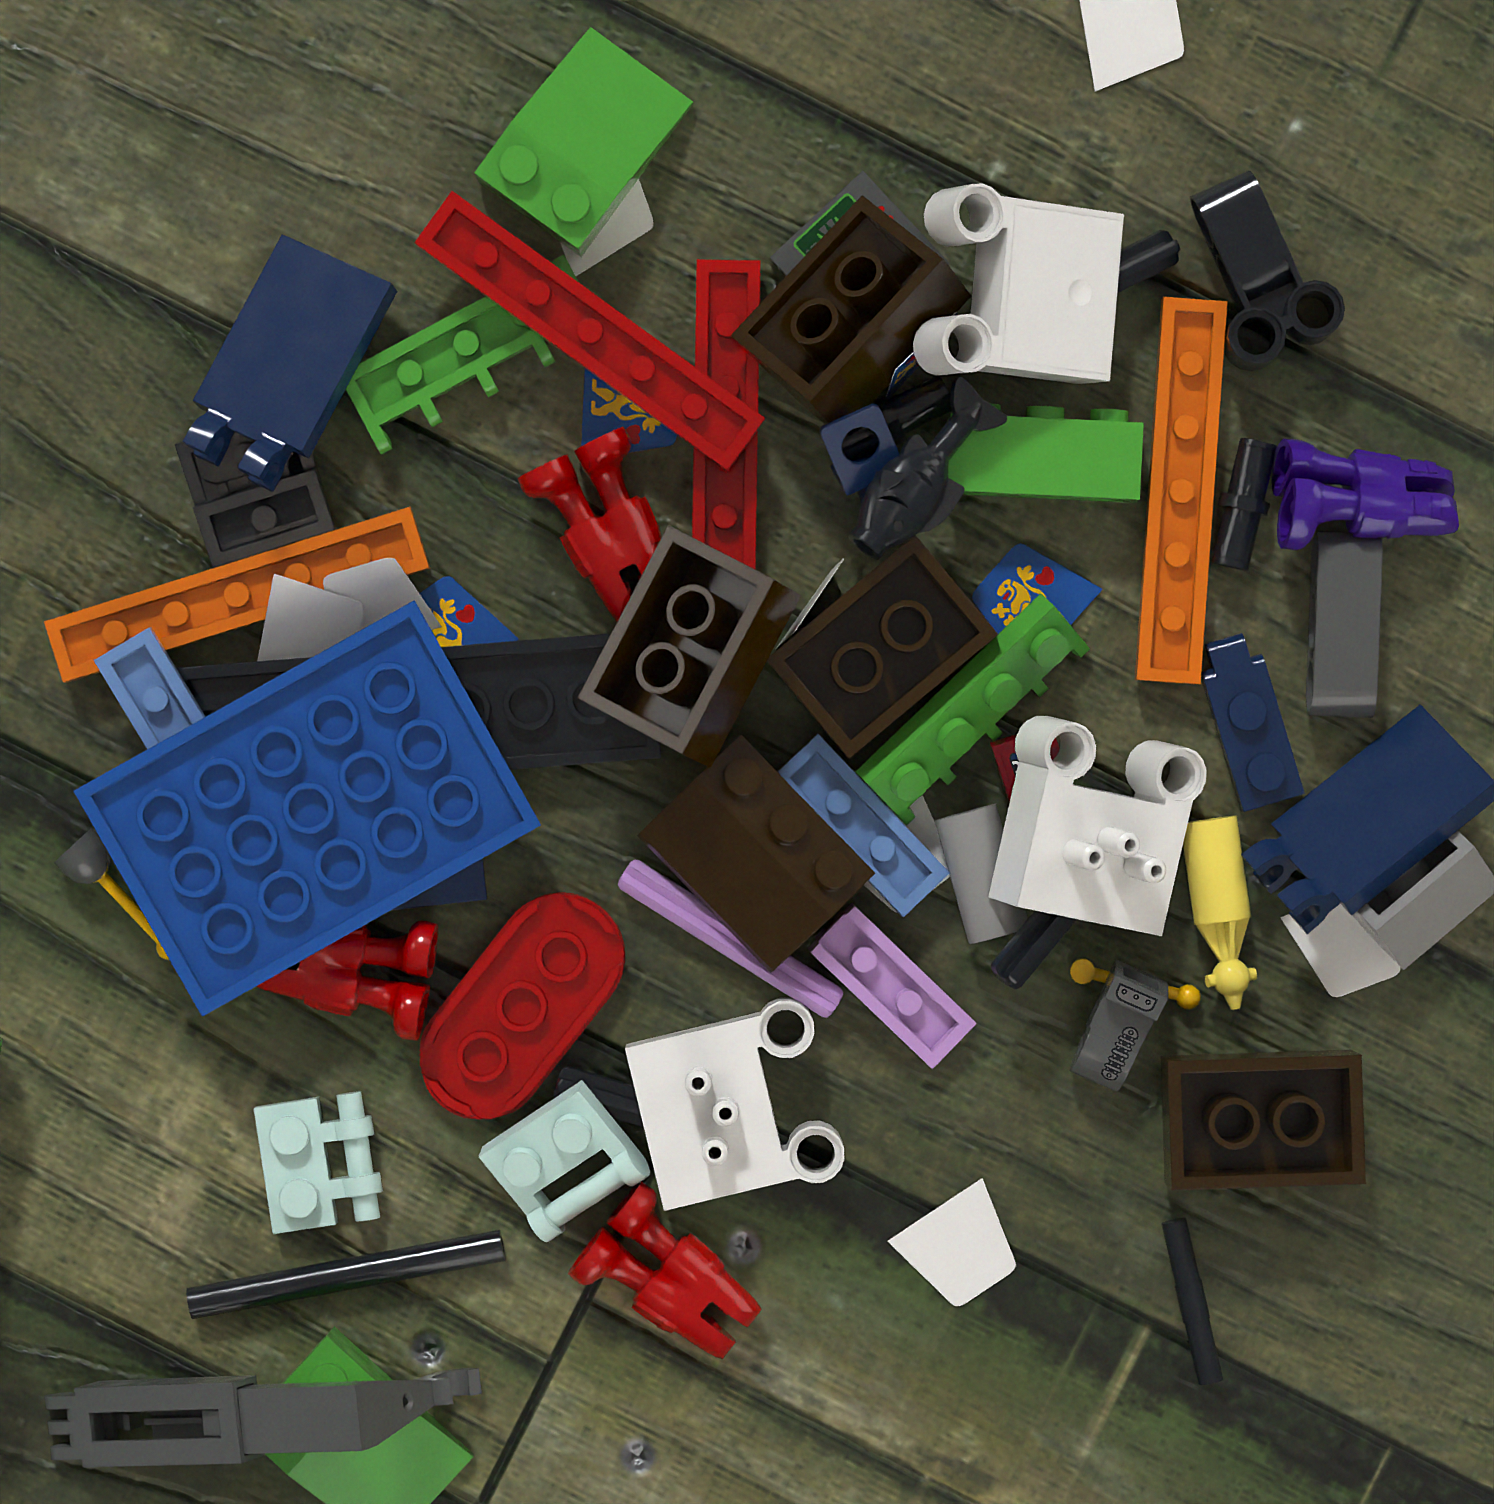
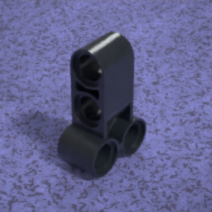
M1248 170L1190 196L1191 206L1197 223L1238 312L1225 330L1224 354L1231 364L1239 369L1248 371L1263 369L1282 350L1286 334L1298 344L1304 345L1321 343L1332 335L1344 317L1345 306L1343 297L1334 286L1327 282L1318 280L1303 282L1265 195L1251 171ZM1307 297L1316 298L1323 302L1329 315L1326 326L1314 329L1303 325L1297 317V302ZM1254 323L1265 328L1270 337L1269 350L1259 355L1249 354L1244 351L1239 345L1237 338L1239 327L1244 324Z

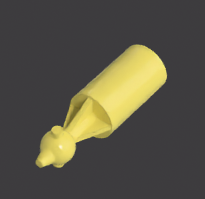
M1237 815L1190 821L1187 824L1183 851L1194 925L1197 926L1219 961L1212 974L1205 975V984L1208 988L1215 987L1220 994L1224 995L1231 1010L1240 1009L1243 992L1247 989L1250 981L1257 979V972L1254 967L1247 968L1243 962L1238 960L1249 918L1251 917L1244 862L1241 855L1242 849Z

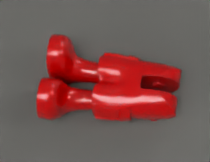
M624 426L574 450L583 470L590 477L606 509L601 517L594 515L585 498L577 473L568 454L549 461L517 478L523 493L528 497L546 498L559 509L570 526L569 529L564 531V536L560 540L575 565L574 568L584 579H589L606 609L616 622H618L632 595L629 582L624 583L619 572L632 564H636L641 575L637 576L640 580L662 538L660 526L656 522L646 497L634 496L630 498L622 472V460L630 451L631 438Z
M424 920L417 921L411 926L406 935L395 938L371 937V932L367 929L366 924L300 961L299 967L291 966L256 987L303 1000L305 1005L317 1011L322 1010L344 1016H351L353 1011L357 1010L359 1003L380 1009L392 1017L394 1031L397 1036L402 1039L417 1041L420 1037L427 1012L430 984L410 981H388L362 975L360 968L364 964L398 969L414 976L430 978L436 961L438 924Z
M641 1181L629 1191L613 1210L607 1220V1224L622 1236L636 1241L661 1261L660 1269L655 1271L650 1269L634 1257L618 1239L601 1227L577 1257L568 1275L581 1285L593 1284L603 1277L619 1281L635 1291L631 1308L655 1324L657 1328L669 1333L676 1332L705 1352L723 1360L735 1345L736 1340L712 1316L710 1318L702 1311L709 1303L713 1302L724 1314L749 1327L762 1311V1308L755 1298L724 1269L725 1265L718 1255L713 1253L697 1237L688 1233L686 1236L681 1235L676 1239L662 1225L654 1210L657 1203V1195L651 1187Z

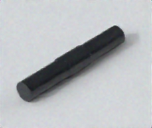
M1177 1218L1162 1222L1161 1225L1175 1281V1291L1182 1321L1186 1328L1198 1385L1220 1382L1223 1380V1375L1187 1219Z

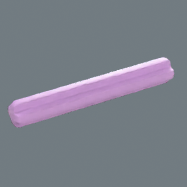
M640 860L631 861L618 882L620 890L794 1000L802 1003L821 1017L828 1018L832 1015L843 997L841 987L792 956H789L770 973L694 894Z

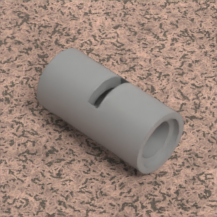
M991 804L935 820L968 943L983 942L1017 932L1028 919L1026 909L988 898L1003 834L997 805Z

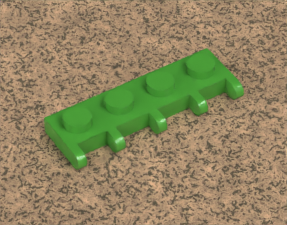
M564 255L550 261L578 282ZM485 296L359 363L346 391L382 455L393 449L388 434L382 429L388 423L418 407H421L431 427L442 423L443 420L432 400L475 377L478 378L488 398L498 393L499 390L488 370L531 347H534L544 368L556 361L543 337Z
M1040 593L881 746L856 773L907 826L916 817L909 807L921 797L939 778L949 786L957 778L949 768L963 754L969 751L984 734L992 741L999 738L1003 732L997 727L996 723L1030 690L1040 698L1049 689L1041 679L1059 664L1070 651L1082 658L1090 648L1058 609Z

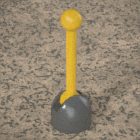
M90 828L54 864L66 877L76 883L90 884L99 882L155 941L158 955L165 960H169L140 907L107 873L110 865V855L100 837Z

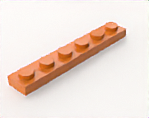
M1163 297L1161 299L1135 680L1201 684L1228 301Z
M407 507L44 621L62 681L63 683H68L100 673L94 662L95 659L149 627H152L167 652L265 621L274 574L324 590L323 579L327 575L383 558H395L407 576L431 569L413 510L411 507Z

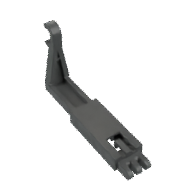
M460 1368L435 1372L414 1380L257 1384L256 1375L105 1380L74 1388L75 1392L45 1395L44 1397L47 1410H67V1418L47 1421L49 1435L69 1434L70 1442H62L50 1446L51 1460H82L84 1468L242 1464L265 1456L266 1453L364 1451L379 1445L433 1406L453 1404V1396L482 1394L479 1368ZM140 1412H151V1417L144 1419V1425H152L153 1439L118 1440L117 1429L124 1428V1431L140 1428L142 1427Z

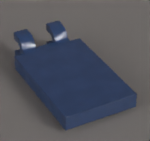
M282 234L193 399V402L200 409L206 411V413L198 417L192 424L183 443L195 450L194 455L219 467L234 432L254 440L255 442L242 457L238 469L249 475L248 479L250 482L274 492L292 451L308 459L312 454L398 292L393 284Z
M1420 704L1271 823L1279 838L1259 841L1241 855L1254 870L1253 874L1270 894L1280 888L1296 869L1302 872L1307 879L1295 881L1277 894V896L1290 910L1289 914L1306 934H1309L1339 904L1352 916L1493 803L1494 780Z

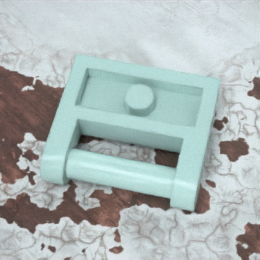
M582 1080L482 1146L479 1154L480 1160L526 1214L531 1229L544 1242H549L565 1231V1223L624 1184L635 1186L650 1175L648 1163L642 1153ZM602 1149L611 1158L612 1162L552 1202L541 1190Z

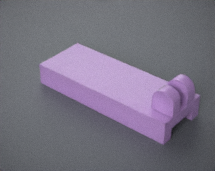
M851 903L844 911L840 910L832 918L833 922L826 930L823 928L815 936L816 940L807 949L933 1069L977 1023Z

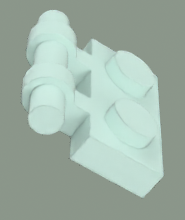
M361 1091L336 1095L340 1118L337 1120L323 1122L319 1097L261 1105L254 1108L273 1234L336 1225L338 1217L335 1199L352 1197L356 1222L380 1218L377 1193L382 1192L383 1188L380 1172H373L368 1136L374 1135L372 1116L365 1115ZM343 1140L348 1176L331 1178L326 1142Z

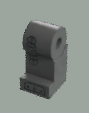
M1116 959L1087 1019L1086 1029L1076 1049L1069 1071L1117 1092L1128 1076L1154 1021L1158 1020L1168 1000V982Z

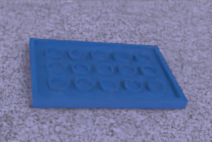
M415 600L74 790L76 797L202 1017L541 826Z

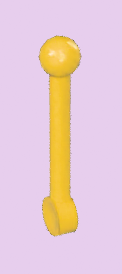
M1086 958L1075 960L1070 967L1072 979L1079 984H1087L1092 980L1105 983L1110 971L1095 968L1094 964ZM1188 984L1180 988L1168 986V999L1176 1000L1181 1008L1190 1010L1199 1005L1201 994L1195 986Z

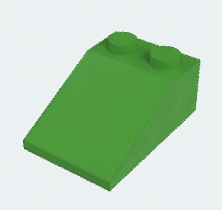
M590 27L511 121L474 174L481 185L582 257L691 108L693 101Z
M334 1326L282 1384L387 1381L392 1379ZM427 1411L379 1445L364 1451L265 1454L289 1477L325 1504H431L474 1457V1454Z

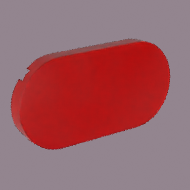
M566 892L539 896L524 904L512 915L431 1018L421 1037L419 1055L421 1073L427 1090L443 1108L463 1118L493 1119L513 1113L527 1103L608 1001L621 980L625 965V946L619 927L612 916L595 901L578 894Z

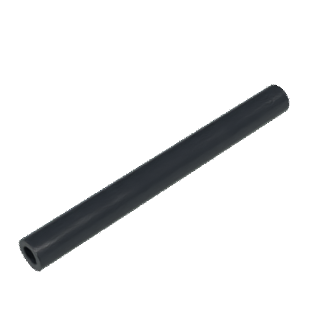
M489 1231L189 1287L186 1290L187 1303L191 1318L197 1319L506 1261L501 1231Z

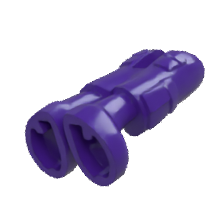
M1283 439L1276 448L1271 483L1273 494L1283 497L1277 520V540L1281 549L1300 550L1311 541L1317 526L1332 520H1345L1348 532L1353 533V537L1359 538L1386 537L1387 539L1400 538L1403 535L1438 536L1452 534L1458 530L1457 504L1452 498L1455 492L1452 471L1436 465L1435 462L1417 459L1405 461L1391 454H1381L1355 449L1348 458H1343L1322 452L1310 443L1298 439ZM1328 485H1342V488H1337Z

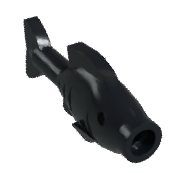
M963 377L956 378L952 382L950 407L953 415L932 442L927 445L918 434L910 436L904 443L900 455L890 460L880 471H876L873 480L869 483L859 510L857 524L848 535L850 541L869 557L879 560L887 549L902 544L916 534L930 531L941 524L951 514L965 491L962 485L948 478L949 460L972 431L992 429L1007 422V416L996 407L984 401Z

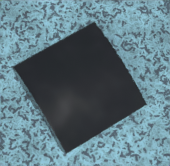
M234 432L219 467L194 455L195 450L186 446L183 441L175 444L194 502L193 510L213 568L335 530L313 452L308 459L292 451L274 492H271L250 482L248 479L249 475L238 469L242 457L255 442L254 440Z

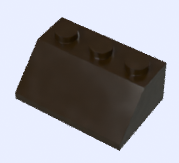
M862 195L731 336L801 405L824 424H827L870 405L891 383L895 369L914 352L913 341L919 327L931 318L952 316L972 296L941 256Z
M742 735L733 741L714 760L711 768L707 767L637 835L770 973L824 925L875 874Z

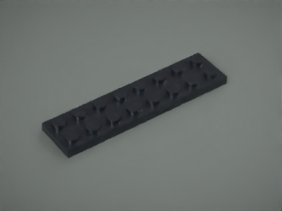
M611 633L441 647L510 770L661 758L660 742L578 699ZM312 657L180 667L176 669L206 717Z

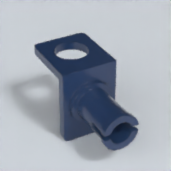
M870 404L827 423L819 431L833 463L830 465L834 477L847 496L857 492L861 503L869 483L875 476V472L880 471L890 460L900 455L881 409L876 404ZM858 427H865L874 431L878 439L877 449L854 461L844 456L842 442L849 431Z

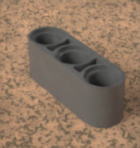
M1316 530L1314 533L1311 552L1306 708L1309 716L1373 718L1375 714L1378 690L1383 560L1382 537L1359 538L1353 537V533L1343 531Z

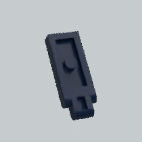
M1242 633L1206 643L1205 649L1211 669L1201 671V680L1241 812L1305 794L1263 655L1258 654L1250 657Z

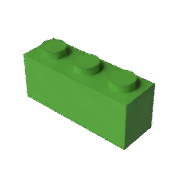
M991 404L1001 411V405ZM1027 406L1026 417L1007 416V422L1003 425L984 431H972L949 460L948 478L965 488L963 495L1136 503L1140 500L1144 423L1128 422L1129 411L1091 409L1090 420L1064 419L1065 408Z

